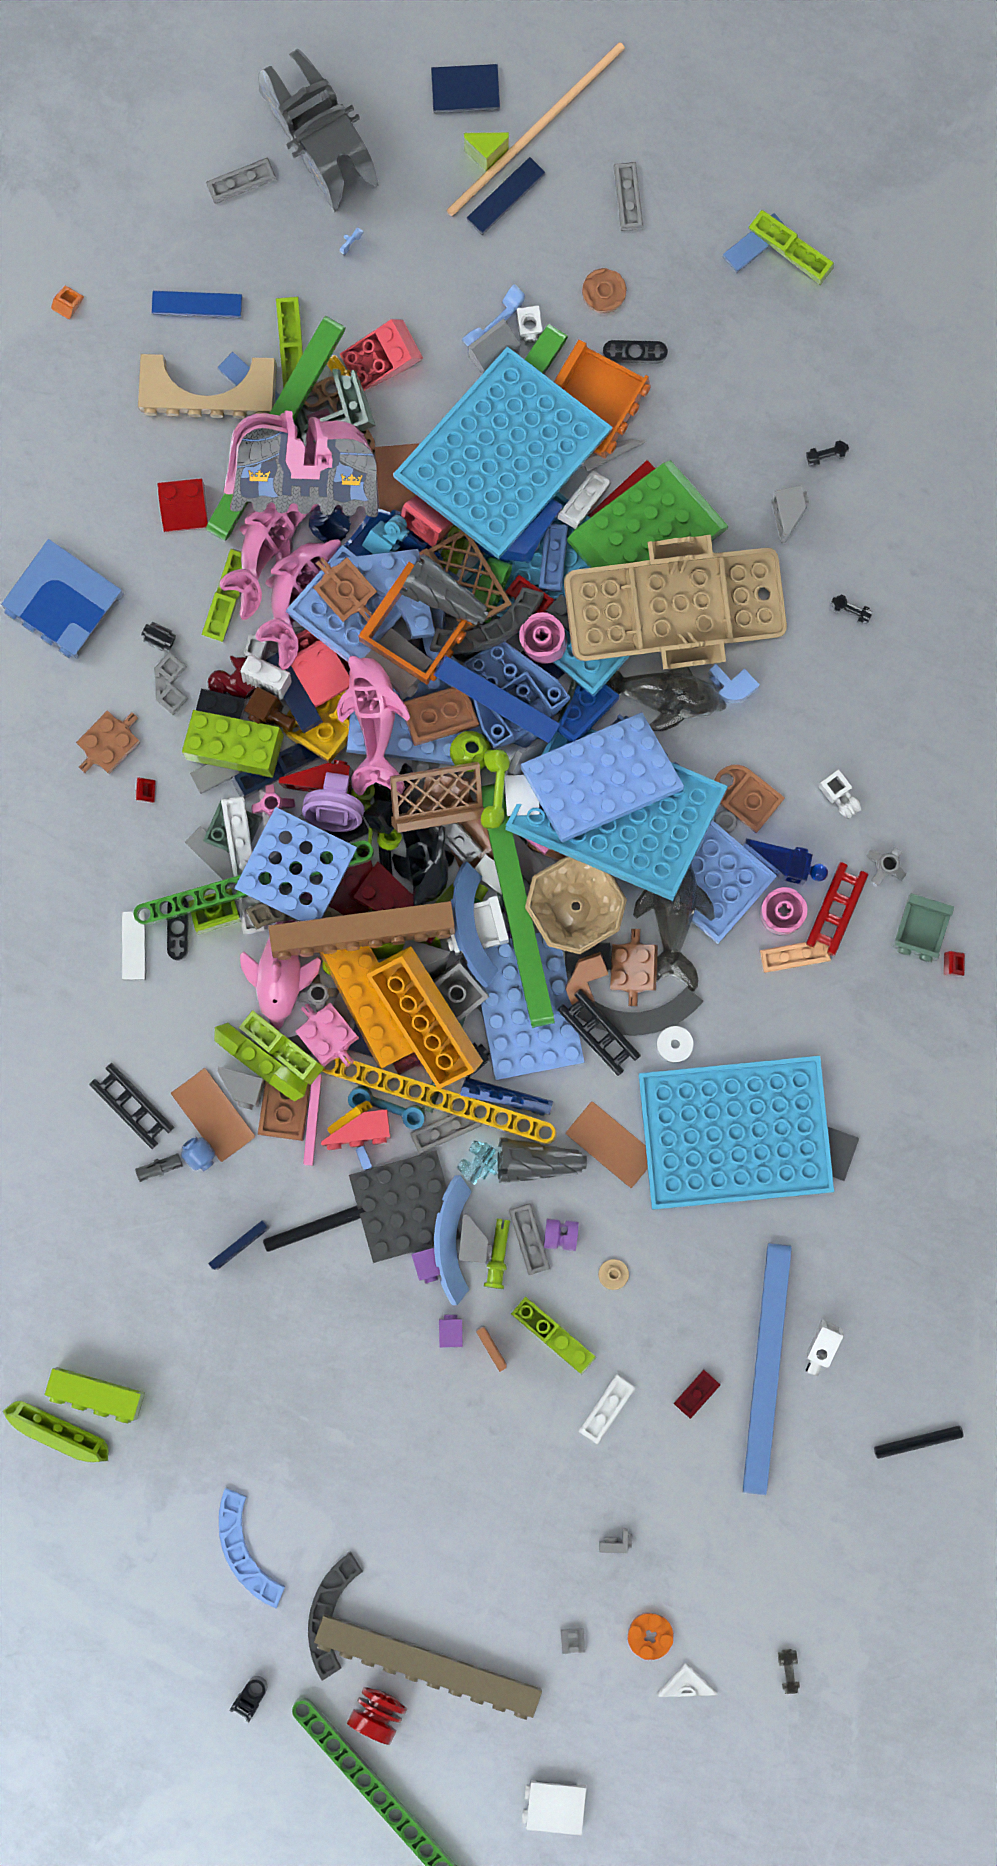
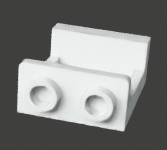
M493 896L488 898L487 901L475 903V926L483 949L509 943L498 897ZM454 934L447 938L450 951H455L456 956L463 955V951H460Z
M531 1780L530 1786H525L524 1799L529 1801L528 1809H523L522 1823H526V1830L582 1835L586 1785L577 1784L576 1786Z

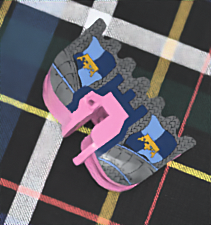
M285 411L280 416L267 413L254 414L243 419L234 429L224 485V493L233 494L230 510L233 512L241 511L244 504L249 501L256 512H263L267 504L272 502L279 513L287 512L289 506L295 503L301 514H308L312 506L318 504L320 511L324 515H330L335 506L340 505L342 506L343 513L347 516L355 514L359 506L364 507L367 516H378L377 464L364 434L355 425L343 421L321 422L317 417H310L308 432L306 433V446H304L301 439L297 438V427L293 422L292 411Z

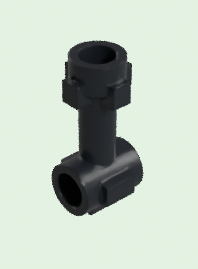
M839 440L835 442V446L818 452L816 448L810 449V452H806V457L809 465L814 464V466L820 465V460L833 456L839 459L845 458L846 452L849 451V446Z
M842 594L833 597L831 601L833 611L838 613L844 610L859 617L857 622L862 624L863 622L868 624L873 613L867 606L861 609L848 603L846 596Z

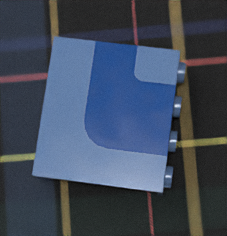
M48 539L1 605L6 609L4 613L11 619L19 618L24 622L22 624L24 628L32 633L36 630L42 634L40 638L50 646L53 643L60 647L59 652L64 656L70 658L72 655L77 659L79 657L77 653L114 601H119L124 593L116 585Z

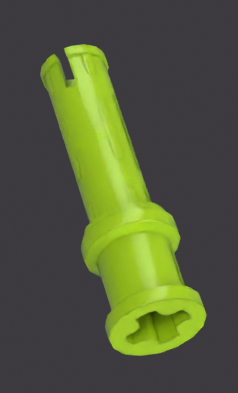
M496 1219L491 1262L488 1261L486 1265L488 1276L484 1287L504 1289L502 1281L504 1271L507 1270L504 1259L510 1220H504V1227L501 1229L502 1219Z

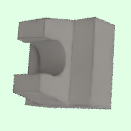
M584 1628L561 1630L562 1654L585 1652Z

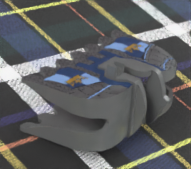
M296 49L289 55L300 67L310 86L301 88L291 97L277 72L272 66H268L261 70L258 75L259 92L268 102L272 113L278 118L286 135L291 139L286 146L288 149L292 146L296 149L292 153L293 158L301 155L307 169L313 174L319 188L324 192L335 212L338 210L344 187L342 173L337 164V159L340 155H347L351 159L357 172L366 182L375 187L379 186L371 156L353 126V123L358 121L360 117L358 114L354 117L348 116L349 112L354 111L353 105L347 108L343 104L338 105L336 94L327 79L321 76L301 50ZM317 94L320 95L322 102L291 120L287 112Z

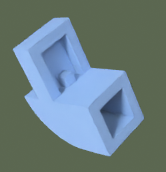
M717 664L708 672L710 682L716 688L719 686L722 688L718 692L717 697L728 703H739L746 700L760 686L745 668L732 680Z

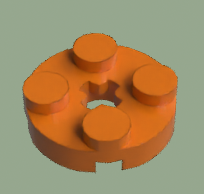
M644 1613L632 1621L628 1629L627 1639L631 1650L637 1656L644 1660H655L663 1657L673 1645V1630L670 1623L663 1616ZM647 1630H650L651 1633H657L654 1637L655 1641L652 1643L650 1640H644L647 1636Z

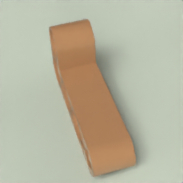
M333 376L327 377L315 384L309 396L314 395L319 399L315 404H309L306 401L304 408L307 411L316 412L329 405L333 413L338 412L337 407L341 404L338 390L335 393L326 391L329 385H336ZM367 429L362 431L374 455L375 441Z

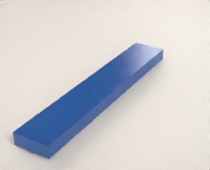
M444 656L434 673V676L547 743H550L560 726V723L447 656Z

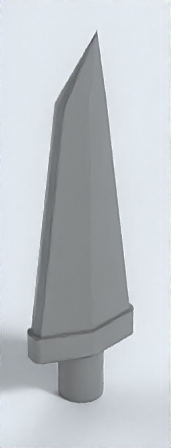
M629 439L618 442L614 452L608 454L606 459L592 453L580 468L585 467L587 472L592 471L594 468L636 448L646 441Z

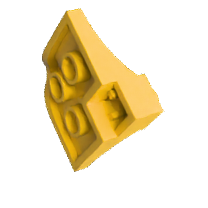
M345 691L316 707L323 723L303 733L296 721L293 729L299 727V730L292 732V729L288 732L283 728L286 736L331 763L347 745L350 716L341 722L338 720L337 714L338 703ZM289 710L287 716L295 719L291 710Z

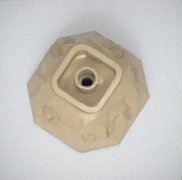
M566 856L533 876L525 908L549 947L581 954L620 930L627 899L613 875ZM575 902L580 904V909L576 911L571 907Z

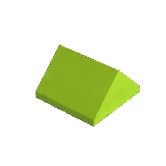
M509 132L464 133V151L485 171L509 150Z
M231 888L226 889L228 895H233ZM216 893L206 895L205 900L208 902L213 901L216 898ZM194 900L188 901L189 908L194 905ZM235 900L191 913L194 928L198 935L241 922Z

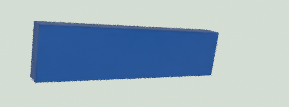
M153 291L152 314L241 318L242 294Z

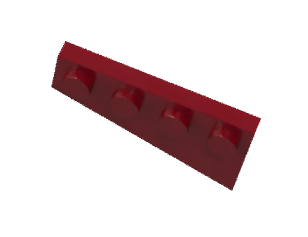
M378 861L353 897L354 901L373 912L414 906L413 894ZM435 937L428 938L426 942L431 944Z

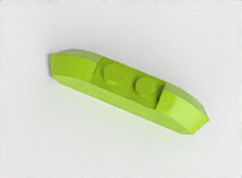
M225 1023L215 1027L214 1041L291 1100L296 1101L305 1096L308 1083L303 1081L279 1060L231 1024Z
M23 1401L13 1402L3 1410L5 1418L15 1429L44 1445L77 1460L85 1462L108 1461V1445L100 1437Z

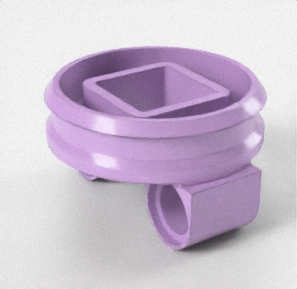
M326 772L323 789L311 791L305 795L302 814L310 824L332 832H348L361 825L364 806L357 798L347 794L349 776Z

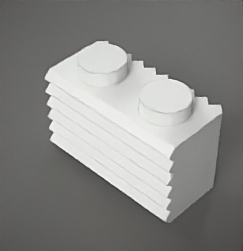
M249 654L240 670L243 683L247 682V685L251 684V687H259L279 697V700L283 699L292 682L289 672Z

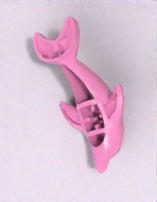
M271 502L263 512L254 511L247 516L245 524L239 528L241 533L245 535L241 550L242 569L226 574L220 580L219 586L224 591L236 590L241 592L239 614L242 620L251 617L260 605L262 591L258 578L262 569L274 556H276L277 563L292 553V537L297 526L308 515L301 514L295 503L289 506L287 512L279 513L275 509V504ZM318 504L313 505L312 508H311V511H312L315 507H317Z
M339 539L330 540L326 543L309 542L300 546L290 556L279 560L272 567L271 574L275 575L268 578L265 582L272 589L271 607L274 619L260 626L255 638L260 642H278V664L282 670L288 669L292 665L299 647L298 639L293 630L294 619L289 616L286 609L320 572L321 569L316 562L320 561L322 557L328 562L334 556L337 549L341 546Z
M350 656L348 660L350 667L349 689L340 698L337 714L338 720L343 722L355 711L362 730L367 758L359 765L351 777L352 787L355 793L360 796L363 795L368 786L375 782L391 789L390 776L400 775L384 758V754L393 730L395 713L406 721L410 719V714L404 702L393 691L389 676L380 663L372 658ZM404 781L396 782L397 791L402 794L405 789Z
M308 892L300 896L302 899L313 900L312 895ZM290 920V921H280V922H276L275 925H277V924H284V923H292V922H296V921H291V920ZM269 936L259 964L245 952L240 954V963L247 980L256 988L261 1012L269 1018L270 1024L277 1030L283 1026L285 1018L291 1014L299 991L309 986L318 975L321 960L317 957L307 964L300 966L299 955L291 956L287 960L273 958Z

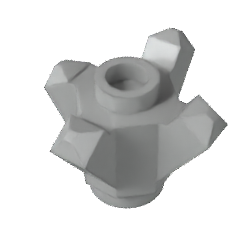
M894 847L891 853L881 854L871 849L867 857L874 861L877 867V873L871 881L879 885L883 878L889 875H894L902 881L906 876L899 862V856L902 851Z
M318 974L307 992L298 994L299 1002H311L316 1006V1011L318 1012L324 1008L329 998L338 996L339 990L338 988H327L320 981V974Z

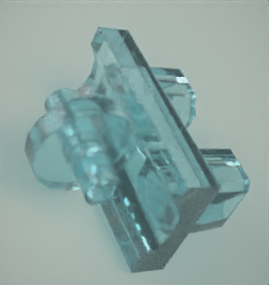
M473 1141L469 1151L476 1155L472 1163L466 1159L461 1160L457 1169L463 1174L464 1178L475 1185L479 1177L485 1180L489 1173L494 1176L497 1174V1171L493 1169L497 1160L492 1158L497 1150L486 1142L483 1144Z

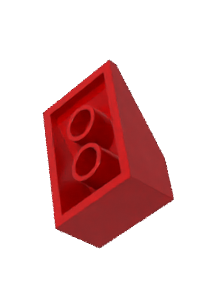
M334 760V764L325 763L281 777L278 783L283 788L304 792L322 790L326 772L349 776L347 794L350 795L352 790L351 777L354 771L350 765H347L348 762Z

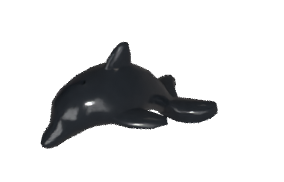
M406 763L402 765L399 772L400 775L413 773L412 767ZM404 781L405 789L403 793L410 786V783ZM375 782L374 801L392 802L391 789ZM404 800L398 807L399 813H407L411 808L407 801ZM440 825L437 834L432 827L402 832L406 847V857L397 854L392 856L394 869L401 877L410 880L413 886L414 906L424 905L425 902L436 900L446 888L448 867L452 865L454 855L444 850L445 827Z

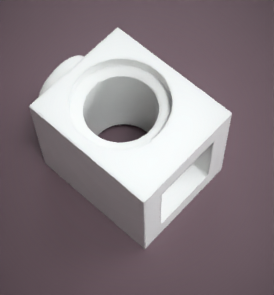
M539 306L517 308L520 340H525V342L537 341L542 334ZM533 321L536 326L533 329H527L524 327V323Z

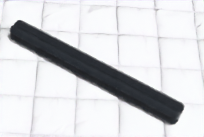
M356 1205L263 1240L264 1247L267 1252L276 1250L361 1219L360 1214L366 1211L363 1208L358 1209Z

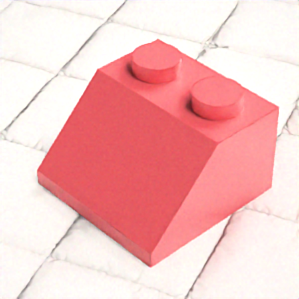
M417 495L406 502L402 508L401 516L406 520L407 528L431 547L439 544L452 528L453 523Z

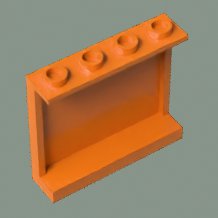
M581 340L577 341L554 380V383L612 426V431L593 452L606 459L608 454L614 452L617 446V438L626 432L629 425L627 421L631 415L635 416L640 406L638 402L642 396L646 397L651 388L649 376L645 375V377H642L589 349L587 343Z

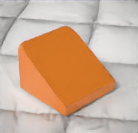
M65 285L53 298L51 309L70 319L84 296Z

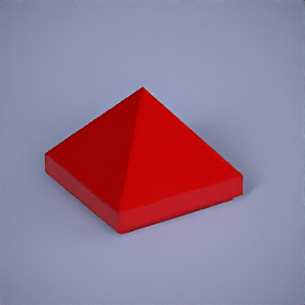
M137 778L135 788L136 800L154 803L156 780Z

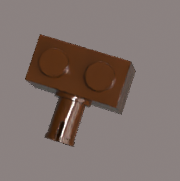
M256 687L244 709L248 714V719L257 724L261 723L271 726L276 724L290 732L296 723V719L281 712L284 705L276 696L259 687Z

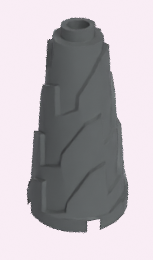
M423 553L420 559L424 563L417 561L403 584L407 590L401 588L399 593L432 608L440 609L459 620L463 619L474 625H477L478 622L483 624L489 614L486 611L487 606L475 598L473 593L456 582L451 575L442 570L440 565Z
M509 1138L499 1139L498 1147H502V1151L497 1154L499 1183L506 1184L507 1182L529 1181L561 1175H578V1173H582V1169L587 1167V1156H584L582 1152L576 1149H565L535 1142L511 1140Z

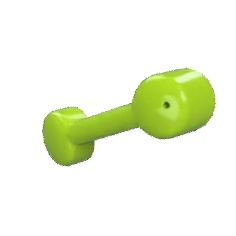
M501 749L487 750L484 754L486 767L489 771L496 772L493 806L486 807L481 815V824L484 828H498L505 818L502 802L505 772L509 768L510 761L506 752Z
M374 785L368 786L363 795L360 796L355 793L353 788L350 795L357 798L363 804L364 811L371 806L370 802L375 794ZM395 829L390 834L378 832L377 842L383 849L394 850L402 840L401 833H398Z

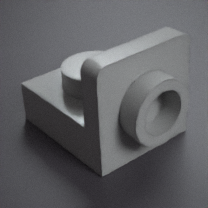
M623 1528L622 1542H618V1538L605 1537L604 1541H599V1552L627 1553L628 1548H632V1534H628L627 1528Z

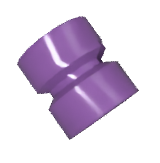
M547 1219L544 1248L557 1249L560 1246L566 1251H576L579 1222L565 1221L564 1224H561L560 1220Z

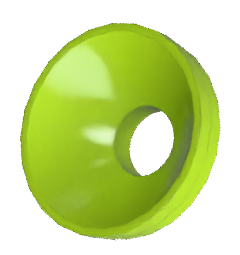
M465 731L457 735L452 741L450 757L455 766L478 762L481 770L486 766L484 754L487 750H491V746L482 734L475 731ZM468 742H475L479 750L476 753H469L465 745ZM474 769L466 770V772H474Z

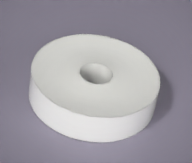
M671 1026L664 1029L657 1039V1050L660 1056L672 1063H678L687 1059L693 1050L691 1034L680 1026ZM673 1040L679 1042V1047L676 1049L671 1047Z

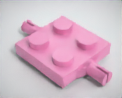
M331 1003L316 1013L310 1004H305L306 1008L303 1006L301 1010L309 1019L295 1032L323 1067L336 1058H340L346 1067L350 1066L349 1062L352 1064L354 1060L346 1051L359 1037Z

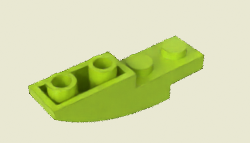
M526 1296L511 1313L581 1375L597 1358Z

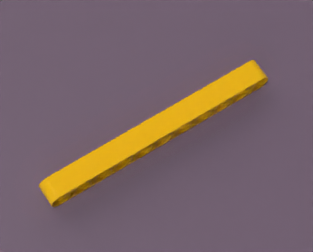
M340 1058L334 1059L336 1064L333 1069L326 1070L324 1068L322 1070L330 1076L543 1144H550L557 1137L555 1127L548 1122L470 1097L461 1096L458 1093L442 1088L438 1090L436 1086L361 1062L354 1061L352 1064L349 1062L350 1065L357 1067V1073L352 1077L346 1075L347 1067ZM371 1072H377L379 1076L378 1081L370 1084L367 1080L368 1075ZM392 1079H399L400 1087L395 1091L390 1090V1081ZM420 1086L422 1089L421 1095L416 1098L412 1097L410 1094L412 1087ZM438 1092L442 1093L443 1101L440 1104H433L432 1096ZM459 1099L464 1100V1109L462 1111H455L453 1108L454 1102ZM480 1106H484L487 1110L483 1118L475 1116V1110ZM501 1113L508 1115V1122L505 1125H499L496 1121ZM523 1120L530 1122V1128L527 1132H520L518 1129L519 1123ZM544 1127H549L552 1130V1135L548 1139L540 1137V1131Z

